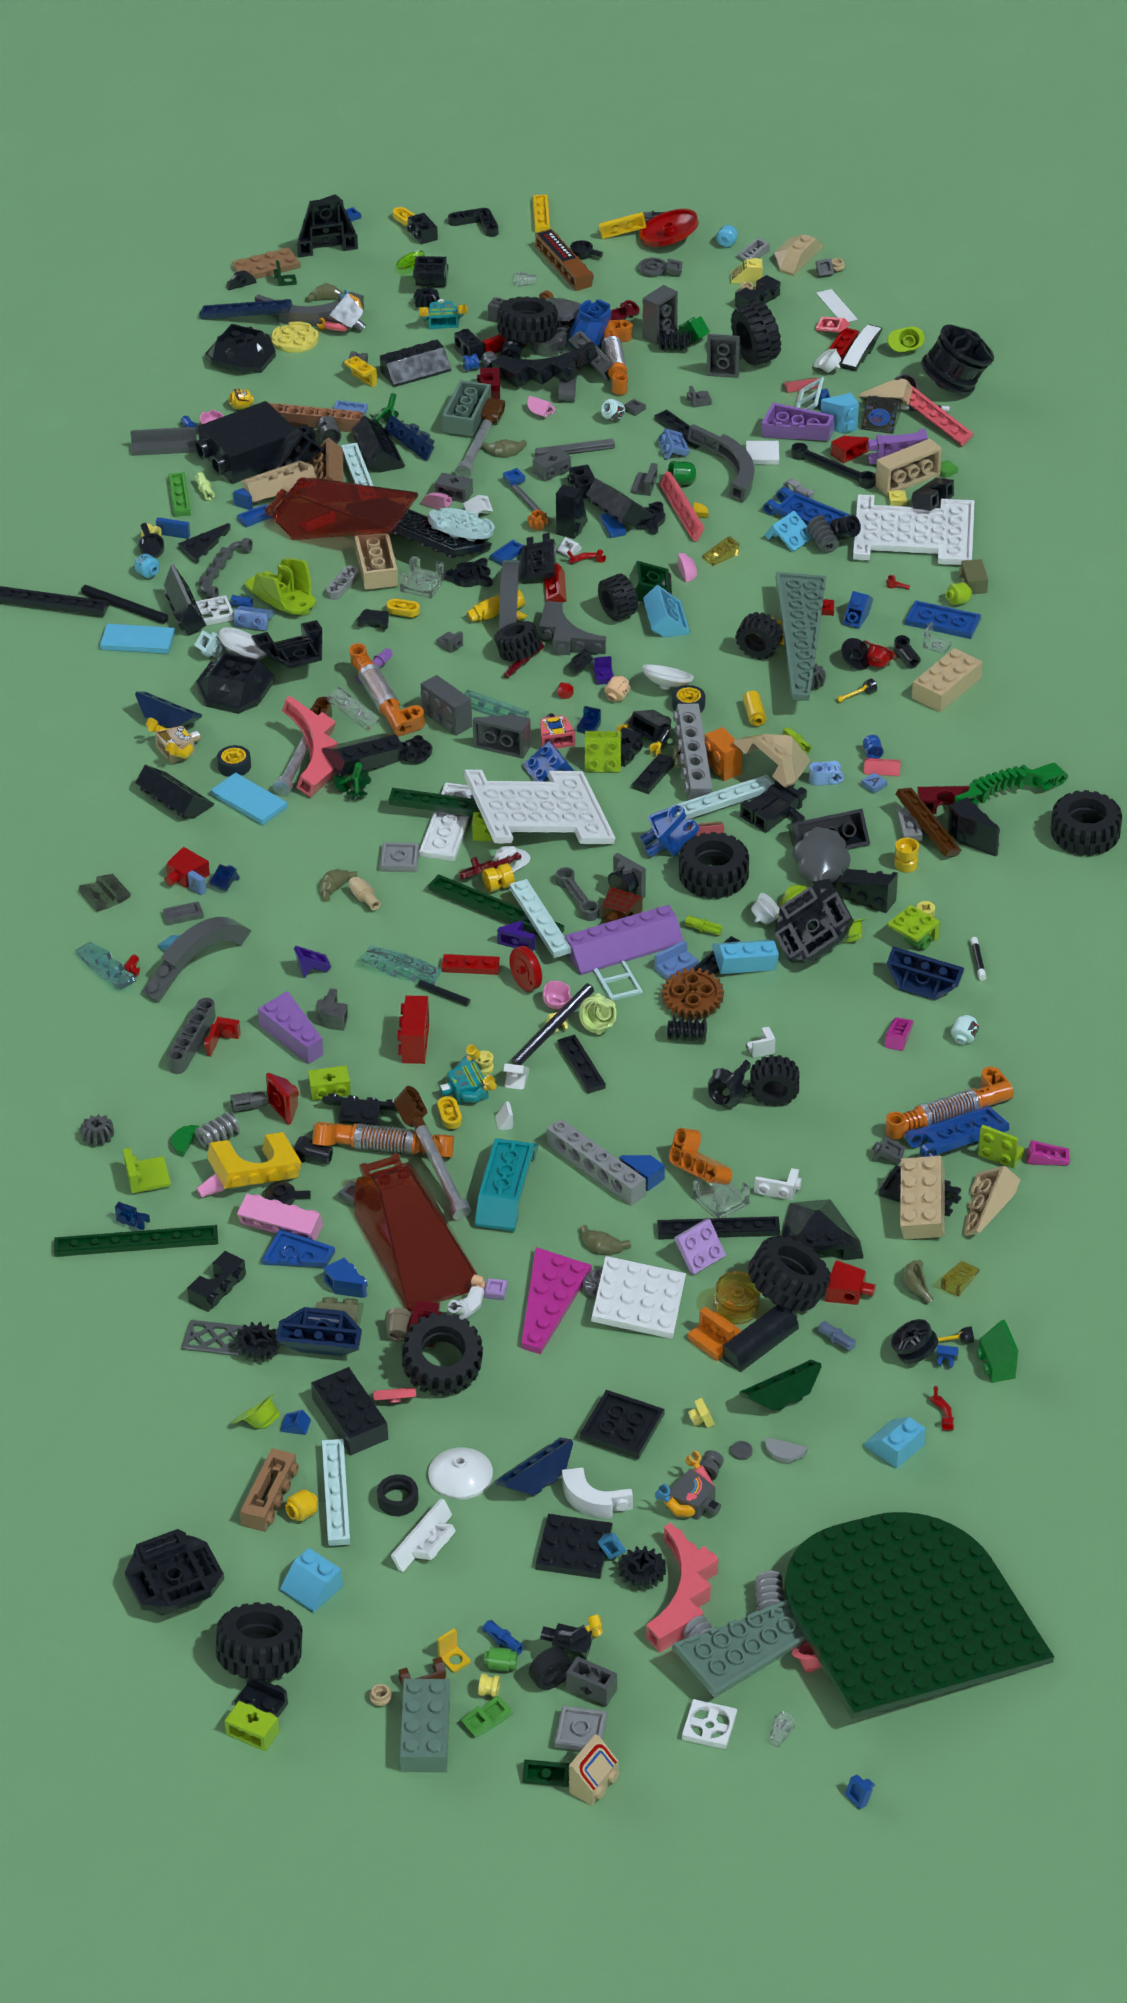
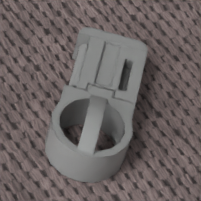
M790 478L783 483V487L814 500V497H812L814 490L803 487L797 480Z

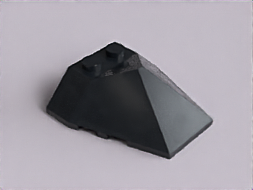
M340 197L309 201L297 241L298 258L313 256V249L341 245L343 251L358 249L357 234Z
M317 620L302 623V636L274 642L268 632L251 636L257 648L287 668H299L322 661L323 630Z
M831 1199L790 1203L782 1235L783 1238L790 1237L794 1241L798 1240L803 1245L809 1246L813 1252L841 1249L843 1260L863 1259L860 1240Z

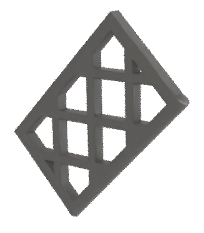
M191 1320L182 1349L240 1356V1351L230 1350L229 1348L236 1345V1334L234 1332L242 1329L243 1326ZM194 1326L205 1327V1329L197 1333L193 1330ZM224 1329L226 1331L217 1335L213 1330ZM209 1332L214 1338L204 1342L200 1336ZM231 1335L234 1338V1341L225 1344L221 1340L222 1338ZM196 1339L200 1345H189V1342ZM215 1342L221 1345L220 1348L208 1347Z

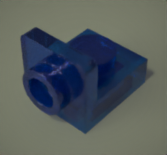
M585 706L583 708V717L577 726V732L585 734V731H597L601 724V710Z
M219 864L209 883L211 886L227 892L233 880H239L240 876L236 872L237 869L233 866Z

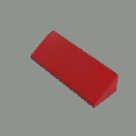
M556 563L555 577L544 579L546 601L566 602L565 572Z

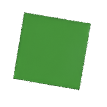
M949 460L941 462L940 474L946 478L958 472V467Z

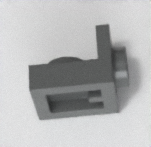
M689 386L687 400L693 408L711 405L712 399L708 391L695 392L693 386Z
M461 631L456 634L447 632L436 639V644L452 653L463 646V633Z
M884 1136L880 1142L877 1141L874 1144L872 1160L876 1162L882 1156L899 1165L903 1158L905 1146Z

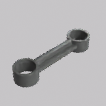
M568 867L558 869L556 872V883L562 888H567L580 906L581 918L586 921L596 920L599 917V904L588 900L575 882L574 870Z

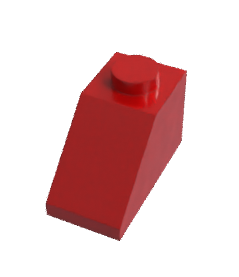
M858 436L839 437L831 441V455L844 464L868 452L869 438Z

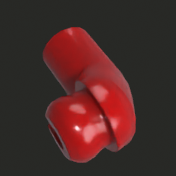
M134 954L130 956L124 965V969L130 977H136L140 972V967H136L139 957Z

